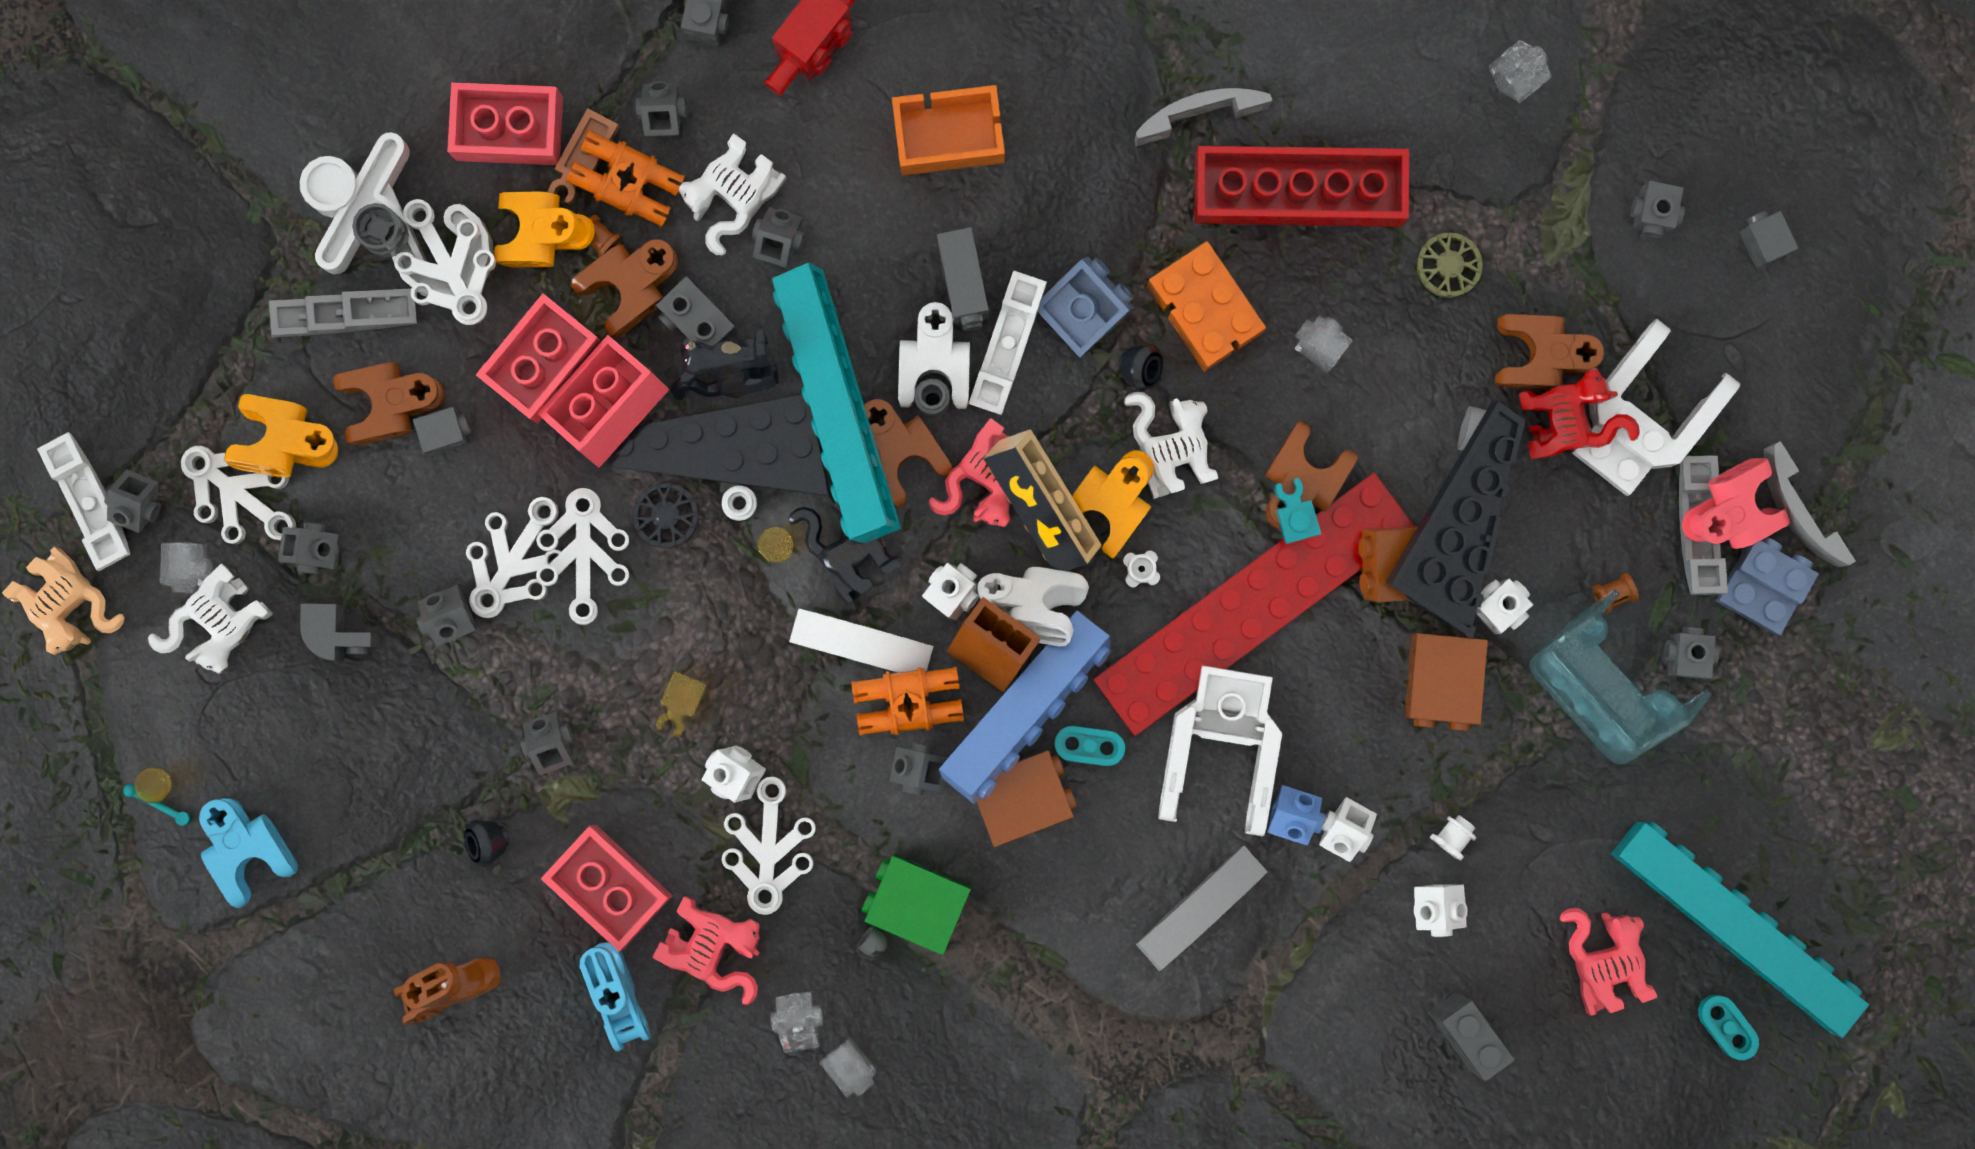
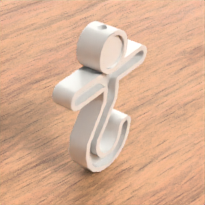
M392 132L381 135L359 174L342 159L333 156L319 157L309 162L302 171L300 192L305 201L322 215L334 218L315 253L317 264L328 273L340 274L348 268L360 246L353 233L352 224L354 216L359 209L373 203L386 205L403 219L407 225L409 238L402 252H409L416 259L427 261L412 227L404 219V211L392 188L410 155L407 143L399 135ZM453 204L446 209L443 216L444 223L451 232L458 236L456 228L463 219L473 220L480 229L478 238L471 242L461 274V278L468 288L475 269L473 263L474 254L479 250L485 249L494 255L493 239L479 217L464 205ZM473 225L464 226L462 230L463 235L470 236L474 232ZM481 256L479 265L482 267L489 265L490 256ZM403 258L400 262V267L402 269L409 268L412 264L411 258ZM400 273L401 278L411 287L422 282L429 285L434 291L454 295L447 282L416 273L410 275ZM426 288L418 290L422 296H428Z

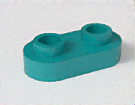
M1068 726L1058 732L1054 742L1058 755L1067 761L1112 766L1117 764L1125 753L1123 739L1117 733L1107 730ZM1069 737L1077 738L1079 742L1077 749L1068 750L1065 746L1066 739ZM1105 741L1113 745V752L1109 755H1104L1100 751V746Z
M1713 994L1705 997L1699 1005L1698 1016L1701 1023L1723 1052L1736 1060H1747L1753 1057L1759 1048V1038L1736 1005L1729 998L1722 995ZM1714 1006H1719L1721 1010L1717 1018H1712L1711 1009ZM1740 1034L1742 1043L1740 1046L1734 1047L1732 1043L1733 1037Z

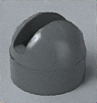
M872 925L859 940L857 949L868 956L877 957L886 950L887 938L880 929Z

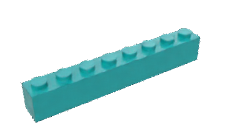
M808 262L772 278L775 287L773 298L778 308L782 311L785 321L782 324L786 338L791 342L794 351L792 362L796 371L801 375L804 385L802 387V395L807 405L810 406L814 418L811 420V425L815 435L820 439L823 449L821 459L824 467L830 472L833 482L831 485L832 496L841 509L843 516L840 520L841 527L850 540L866 543L901 529L824 271Z
M1636 821L1612 851L1611 855L1829 1033L1843 1038L1869 1006L1860 997L1863 992L1850 981L1844 979L1841 982L1833 976L1832 973L1835 969L1818 956L1813 959L1806 954L1804 950L1807 946L1795 936L1789 934L1786 937L1776 929L1779 925L1778 922L1768 914L1761 911L1758 915L1749 907L1751 901L1736 889H1733L1731 892L1720 884L1723 878L1707 866L1702 869L1694 863L1693 860L1696 856L1681 844L1675 847L1665 838L1668 833L1652 821L1649 824Z

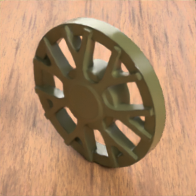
M1450 232L1438 234L1429 239L1418 254L1417 273L1419 279L1426 289L1437 296L1445 298L1462 296L1469 292L1481 277L1483 263L1480 251L1470 239L1461 234ZM1451 239L1461 242L1458 252L1450 250ZM1437 241L1445 251L1440 256L1430 247ZM1428 250L1431 255H1425L1426 251ZM1471 250L1475 260L1464 262L1461 254ZM1423 259L1436 260L1435 268L1423 269ZM1464 268L1475 272L1472 281L1461 274ZM1425 273H1430V276L1427 278ZM1436 273L1444 279L1438 288L1429 281ZM1457 278L1461 290L1451 291L1449 280ZM1463 282H1465V283H1467V284H1469V285L1464 288ZM1444 285L1446 286V291L1441 290Z

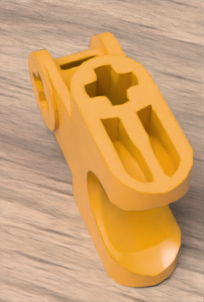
M548 192L500 193L498 209H507L513 214L518 215L520 228L517 237L513 241L505 245L495 246L494 256L496 263L514 268L553 267L555 250H580L590 245L595 234L594 224L587 216L574 214L571 210L559 208L560 196Z
M244 394L240 397L238 408L242 414L250 420L265 424L267 428L264 437L256 444L249 446L235 444L227 448L224 461L232 468L288 478L291 477L294 463L324 468L336 460L339 448L332 432L322 424L305 422L307 409L302 405L251 394Z
M1140 450L1127 452L1109 475L1094 465L1072 495L1082 513L1095 510L1107 517L1110 523V535L1103 544L1102 550L1110 558H1114L1152 507L1138 497L1154 472V463L1151 457ZM1133 465L1139 469L1135 476L1129 474Z

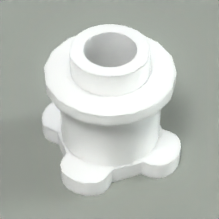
M1460 815L1455 820L1448 816L1447 820L1449 822L1439 835L1432 834L1430 839L1451 856L1461 861L1464 858L1460 854L1471 839L1473 841L1476 839L1472 834L1475 827Z

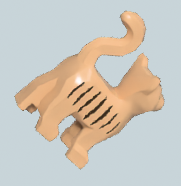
M53 547L50 550L51 555L47 560L35 557L26 567L31 574L42 576L46 581V584L38 592L14 581L2 592L11 601L21 602L29 620L43 631L46 650L53 655L71 650L79 643L88 645L91 642L77 627L65 620L85 600L92 603L90 618L94 628L100 632L113 633L124 623L125 617L120 613L110 620L104 617V596L100 590L91 586L90 582L80 573L75 562L61 548Z

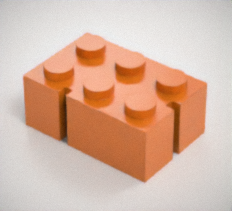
M996 85L930 93L931 109H925L923 94L892 97L901 176L1005 163Z
M1208 241L1150 278L1147 283V289L1163 312L1170 309L1171 304L1174 305L1175 309L1170 312L1168 320L1204 373L1229 357L1234 349L1238 351L1262 335L1266 329Z

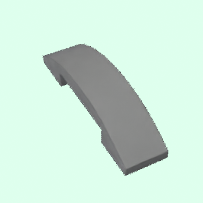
M1225 88L1187 96L1166 106L1149 118L1136 132L1135 145L1137 147L1169 138L1172 130L1170 123L1228 106H1232L1235 119L1268 110L1272 103L1271 95L1251 89Z
M1781 441L1764 448V458L1769 460L1772 469V475L1767 478V483L1777 509L1787 510L1790 518L1788 526L1808 549L1836 567L1848 566L1856 562L1838 532L1822 535L1788 480L1789 477L1799 472Z
M1685 456L1680 463V535L1684 568L1691 595L1728 593L1726 560L1721 558L1720 544L1707 543L1706 541H1691L1686 538L1682 530V520L1685 513L1713 497L1708 482L1719 475L1718 456Z

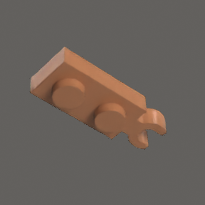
M587 108L554 168L556 172L562 174V177L551 183L548 193L557 194L561 188L568 189V195L564 202L571 206L577 198L576 185L565 180L568 173L572 172L570 168L573 162L576 161L596 172L602 159L584 150H580L586 133L590 129L592 132L613 141L620 128L619 125Z

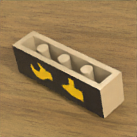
M1030 429L999 440L983 459L1006 494L1008 501L1024 523L1026 530L1039 547L1044 559L1052 569L1061 571L1088 564L1101 547V543L1032 430Z

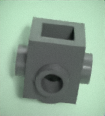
M655 81L651 84H643L641 98H636L637 119H642L644 136L679 135L681 118L687 117L686 97L679 95L678 83Z
M1648 181L1640 188L1639 197L1635 196L1631 205L1630 217H1634L1633 228L1643 230L1642 234L1644 236L1663 238L1664 235H1668L1675 230L1676 226L1679 227L1685 213V207L1681 206L1684 188Z
M769 207L763 220L759 218L756 220L752 238L756 239L753 258L787 267L793 252H800L804 242L805 232L800 231L802 217L791 214L783 209Z
M126 469L106 493L104 503L107 505V521L140 533L148 522L152 523L155 521L160 512L161 505L158 503L159 482Z
M304 523L303 528L283 527L278 562L298 565L297 572L319 574L320 568L334 569V562L339 552L337 544L338 534L325 532V525Z
M457 585L441 592L430 594L428 597L418 601L420 616L416 617L419 629L424 636L430 635L437 647L476 631L472 609Z
M1682 627V633L1671 634L1670 640L1666 641L1664 648V659L1669 661L1667 676L1712 679L1713 665L1716 666L1719 660V646L1715 644V636L1704 635V629Z
M556 712L523 723L525 738L520 740L521 748L525 758L531 759L539 776L573 764L570 744L575 743L574 736L569 724H562Z
M912 743L911 750L896 747L889 782L902 784V792L923 796L924 789L943 793L945 780L942 779L939 768L948 757L931 754L933 747Z

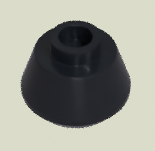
M1145 344L1128 348L1121 355L1118 366L1121 376L1139 391H1145L1159 381L1164 362L1157 346Z
M472 820L464 830L466 851L472 862L482 867L489 866L505 853L506 846L509 844L506 829L494 821Z

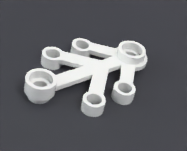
M420 199L410 201L404 208V219L412 228L420 230L437 264L416 259L409 252H401L394 259L395 268L405 275L416 273L447 282L454 295L434 291L426 283L420 282L411 289L412 299L419 305L431 303L451 309L455 319L464 325L478 324L487 313V302L481 294L488 272L492 271L496 266V258L490 251L485 249L479 250L474 254L473 263L475 269L468 288L461 278V274L471 242L476 240L480 234L479 226L471 219H463L458 223L456 228L458 236L452 256L450 257L432 224L434 221L432 207ZM418 211L426 212V218L422 222L415 221V214ZM466 225H473L474 232L470 236H464L462 233ZM488 255L491 259L489 265L485 267L480 266V257ZM406 257L411 258V266L407 269H402L400 267L401 260ZM426 288L428 296L423 300H419L417 298L418 290ZM469 302H474L476 305V309L472 314H466L464 311L465 305Z
M194 446L183 454L181 468L184 474L194 481L196 498L194 516L198 521L212 523L217 519L218 509L214 504L210 503L209 481L219 487L224 523L221 536L225 542L239 544L246 536L244 527L239 524L236 501L265 523V532L273 539L281 541L282 533H279L277 525L283 520L287 522L288 527L296 528V522L291 515L283 512H274L245 490L265 486L282 489L288 484L289 477L282 478L278 484L272 483V476L259 473L228 477L218 469L229 466L224 461L225 453L214 454L209 448ZM199 458H204L205 467L197 470L195 466L196 461ZM209 506L211 515L204 519L201 516V511L204 507ZM236 527L239 532L238 537L231 540L228 536L229 530Z
M580 488L571 492L567 497L565 503L566 513L549 530L541 531L537 535L536 541L540 549L552 551L557 547L558 539L575 523L576 538L549 565L541 566L537 571L536 577L542 585L552 586L557 582L558 575L576 558V599L570 604L569 615L577 624L588 625L596 619L598 614L596 603L590 599V558L608 574V579L613 585L622 586L629 579L627 568L616 564L590 538V523L608 538L609 546L615 551L626 549L629 544V537L625 531L616 529L600 513L601 502L597 494L590 489ZM581 499H586L590 503L589 509L585 512H580L576 508L577 502ZM545 534H551L554 537V543L550 547H544L541 544V538ZM616 534H622L625 537V543L620 547L612 544V537ZM545 569H551L554 572V578L550 582H544L541 579V573ZM615 569H622L625 572L624 580L620 582L614 581L612 579V572ZM580 604H587L590 608V612L586 617H580L576 613V609Z
M539 497L530 503L528 514L531 520L511 551L509 550L505 532L508 527L506 516L493 512L486 517L485 526L491 533L498 571L493 579L490 580L485 562L489 557L488 547L481 542H473L468 545L466 555L472 562L477 585L470 594L469 603L476 615L483 618H492L501 613L506 603L528 598L542 600L546 597L548 587L539 583L537 579L528 581L526 586L504 588L511 577L536 572L541 566L550 564L549 559L553 554H560L562 552L554 549L548 551L545 555L523 560L542 528L553 524L558 518V506L551 499ZM549 506L551 510L550 516L542 519L539 515L540 508ZM495 517H500L502 519V526L494 530L491 527V521ZM477 546H481L483 549V555L479 559H475L472 556V550ZM535 583H539L542 586V592L538 596L531 594V587ZM487 594H491L494 598V603L490 607H485L482 603L483 597Z
M777 777L763 779L757 788L758 797L764 803L762 842L748 829L743 815L732 813L724 820L725 830L735 835L760 863L759 878L743 863L744 856L739 849L731 848L726 850L722 855V864L725 868L733 870L749 889L747 900L751 909L763 915L775 912L782 903V891L801 874L810 872L814 866L812 856L802 852L793 858L792 866L774 879V865L799 842L812 837L816 831L815 822L811 818L804 817L799 819L795 823L794 829L776 844L778 805L786 796V786ZM770 784H775L779 788V793L774 798L769 797L766 793V788ZM732 817L740 819L741 828L735 831L729 827V820ZM806 821L811 824L812 830L810 834L803 835L800 833L799 825L801 822ZM730 852L736 853L739 857V862L735 866L727 863L726 857ZM799 857H806L809 860V867L806 870H801L797 867L796 861ZM762 890H768L772 894V899L769 903L760 901L759 893Z

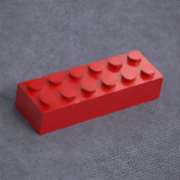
M1198 146L1195 153L1194 224L1402 227L1409 219V149Z

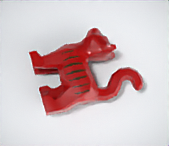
M1598 369L1587 370L1583 378L1577 383L1559 385L1544 394L1537 395L1531 390L1519 393L1523 410L1548 411L1550 428L1545 429L1542 425L1529 427L1534 437V441L1528 442L1531 459L1551 457L1571 449L1606 446L1611 443L1617 430L1620 428H1624L1630 440L1635 441L1640 434L1639 425L1631 416L1617 414L1606 421L1600 433L1592 432L1585 413L1584 404H1601L1618 396L1617 391L1610 390L1608 381L1602 377Z

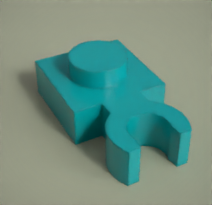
M1299 478L1292 481L1295 489L1292 495H1287L1283 492L1281 483L1276 484L1274 487L1276 497L1281 502H1284L1285 508L1276 510L1285 545L1321 535L1312 500L1301 503L1300 496L1303 492V485Z

